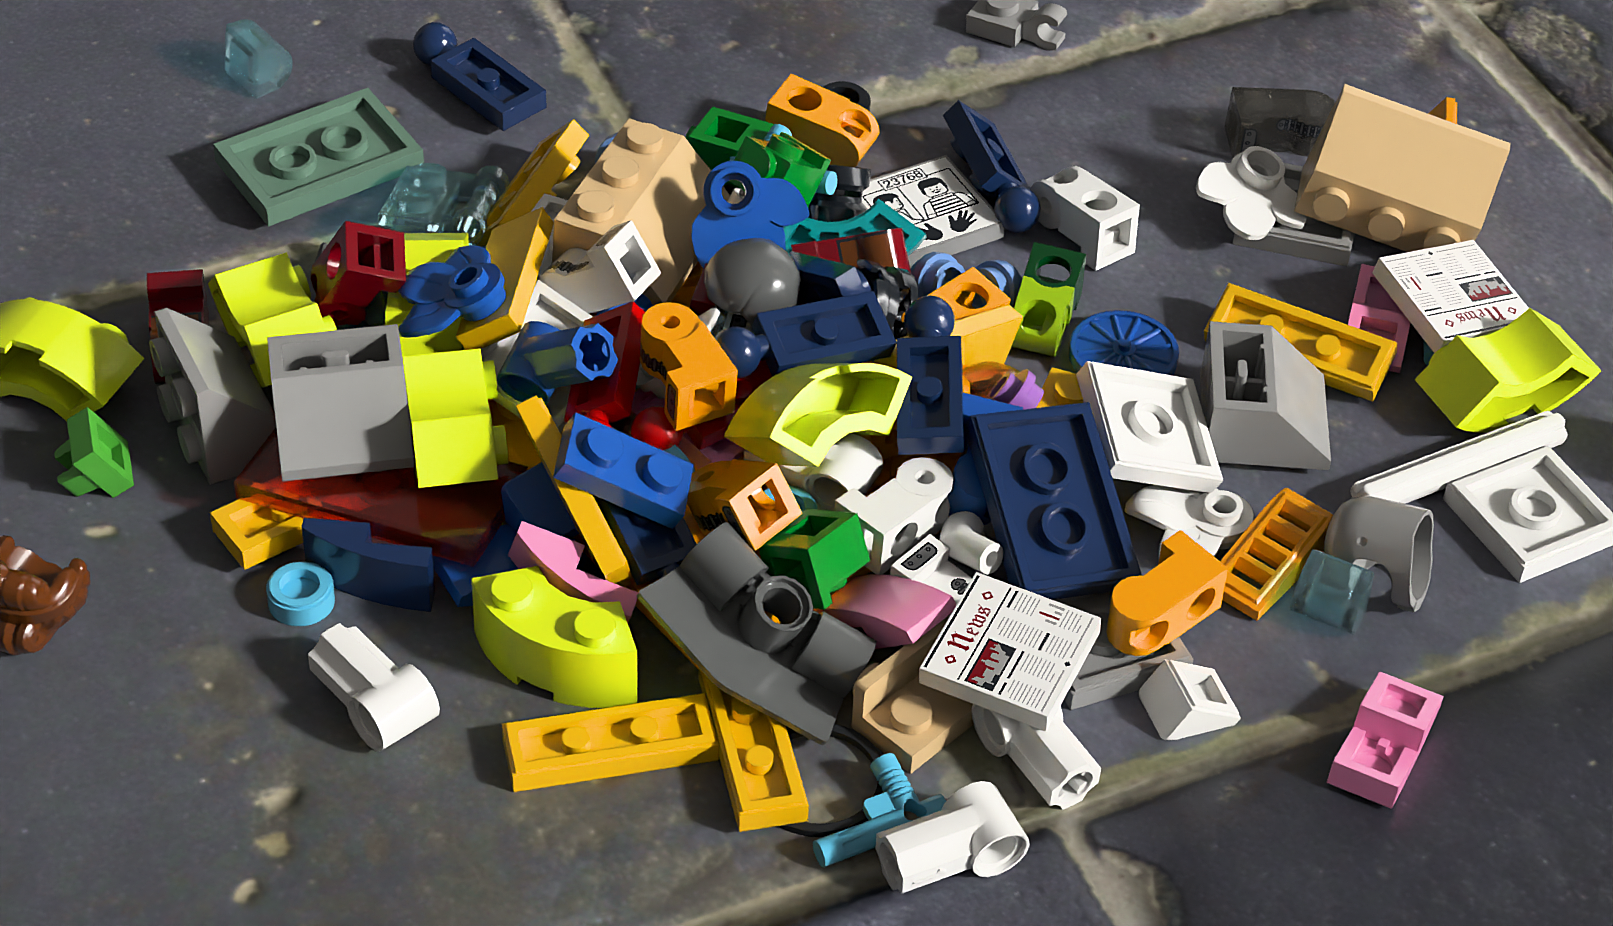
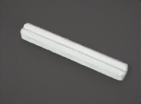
M1544 411L1357 481L1351 487L1352 498L1374 496L1404 504L1445 489L1448 483L1548 445L1550 448L1563 444L1568 436L1564 427L1565 420L1559 413L1553 414L1550 411Z

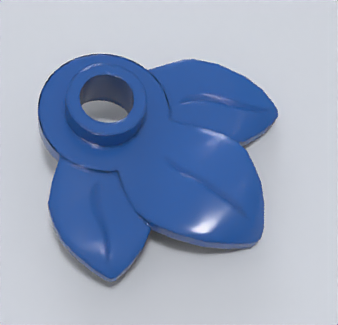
M741 161L721 163L710 171L704 182L703 198L706 206L695 218L691 231L694 253L699 264L704 268L705 263L708 264L718 250L736 240L764 238L773 241L786 250L783 226L794 225L808 218L810 214L807 204L800 191L785 179L761 178L760 174L752 166ZM729 180H737L744 186L745 196L737 204L728 203L722 196V187Z
M463 246L456 248L445 263L428 262L410 270L406 274V282L398 292L405 300L414 305L398 328L400 337H419L440 332L451 325L459 316H462L467 321H478L493 314L505 301L506 290L503 287L505 282L504 276L500 269L491 263L489 252L481 246Z

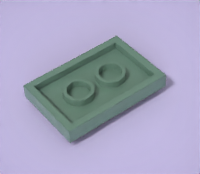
M369 88L213 144L215 162L268 227L424 168L423 149Z

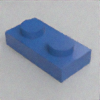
M575 412L563 428L553 478L673 529L685 516L694 464Z

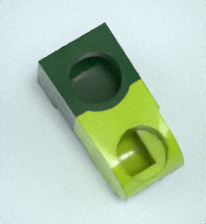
M1037 242L1033 243L1014 309L1023 316V319L1011 347L1052 357L1057 356L1066 325L1069 326L1073 311L1077 309L1082 294L1086 261L1085 253ZM1046 264L1060 265L1068 270L1070 276L1065 281L1040 276L1041 266Z

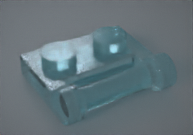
M435 163L407 166L378 214V225L404 233H468L469 246L477 245L482 240L487 229L486 218L493 204L506 192L509 186L508 176L502 169L493 165L481 168L476 174L448 171L445 167ZM459 201L468 202L465 208L458 210L452 216Z

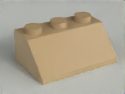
M1344 84L1302 168L1294 212L1406 252L1469 240L1475 241L1482 229L1507 160L1511 143Z
M628 118L554 219L552 264L571 248H581L588 251L613 226L632 220L661 271V274L642 294L651 301L653 306L671 302L698 262L693 249L691 231L695 218L706 206L703 198V186L711 170L683 135L661 129L651 123H642ZM722 187V196L728 201L730 194Z

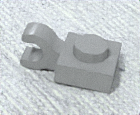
M978 0L966 16V33L1015 47L1021 39L1035 43L1043 49L1056 50L1065 39V33L1054 30L1049 25L1058 27L1066 17L1067 10L1053 3L1044 4L1038 9L1039 1Z

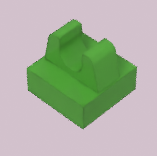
M88 407L68 418L69 440L62 444L54 454L55 459L68 469V471L63 472L57 477L58 483L76 497L97 488H102L114 498L134 486L128 441Z

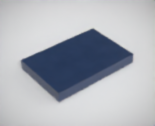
M1089 402L971 415L964 424V428L996 540L1003 549L1002 561L1009 584L1055 600L1113 592L1114 587L1121 580L1130 576H1142Z

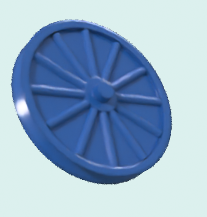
M1122 310L1105 311L1084 319L1072 332L1069 346V359L1077 373L1087 361L1173 376L1179 357L1178 343L1167 327L1149 316Z

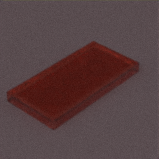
M275 428L236 478L234 486L236 499L302 518L370 523L372 538L396 545L432 547V555L474 567L505 520L501 494L502 486L527 471L528 466L508 461V464L497 465V480L418 488L415 467L282 482L277 429ZM412 437L413 455H415V454H414L413 437Z

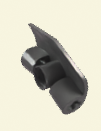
M728 522L723 523L704 537L688 553L679 567L641 589L637 594V598L718 688L812 741L825 745L829 741L842 702L867 666L877 641L824 611L820 614L813 611L811 596L803 585L787 576L771 577L767 573L769 567ZM764 611L776 616L781 624L772 621Z

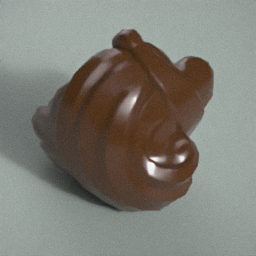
M0 536L1 652L15 656L42 650L58 628L71 620L76 612L83 607L88 596L87 588L90 585V571L87 570V565L82 559L74 558L71 560L69 567L62 569L54 563L46 562L29 549L15 546L14 539L11 536Z

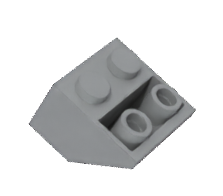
M168 308L155 311L158 338L150 340L149 344L155 367L161 377L165 376L166 383L157 386V395L167 422L170 423L177 420L180 425L177 427V433L187 462L190 464L198 461L210 485L280 463L275 412L235 337Z
M1210 321L1200 372L1201 407L1218 463L1329 470L1331 453L1324 374L1273 326Z
M398 324L267 337L282 482L415 467Z

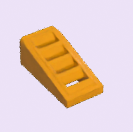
M1283 488L1263 508L1221 559L1220 562L1228 567L1222 600L1258 621L1324 555L1325 536L1333 514L1291 489ZM1273 539L1290 548L1292 551L1276 543L1275 541H1273ZM1256 556L1257 558L1276 568V571L1270 568L1269 566L1265 565L1264 563L1260 562L1259 560L1255 559L1254 557ZM1241 572L1263 585V587L1259 590L1236 575Z

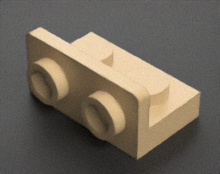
M949 615L913 644L903 645L901 649L881 664L873 663L869 665L859 675L853 686L854 697L851 728L867 738L884 754H895L901 767L910 774L974 725L972 719L973 703L919 683V668L948 621Z

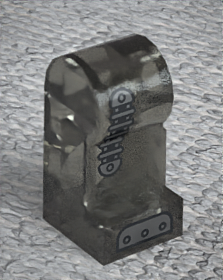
M1232 87L1224 126L1232 159L1252 146L1264 147L1272 152L1291 151L1298 155L1309 156L1335 101L1328 95L1314 90Z

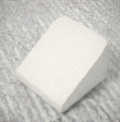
M1165 659L1138 692L1139 698L1160 737L1164 740H1178L1234 726L1241 719L1229 694L1212 668Z

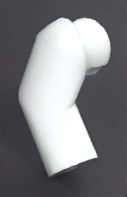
M967 511L950 515L945 520L939 537V541L950 548L949 557L983 574L988 575L996 571L1003 559V549L1000 544L986 538L982 520L974 513Z

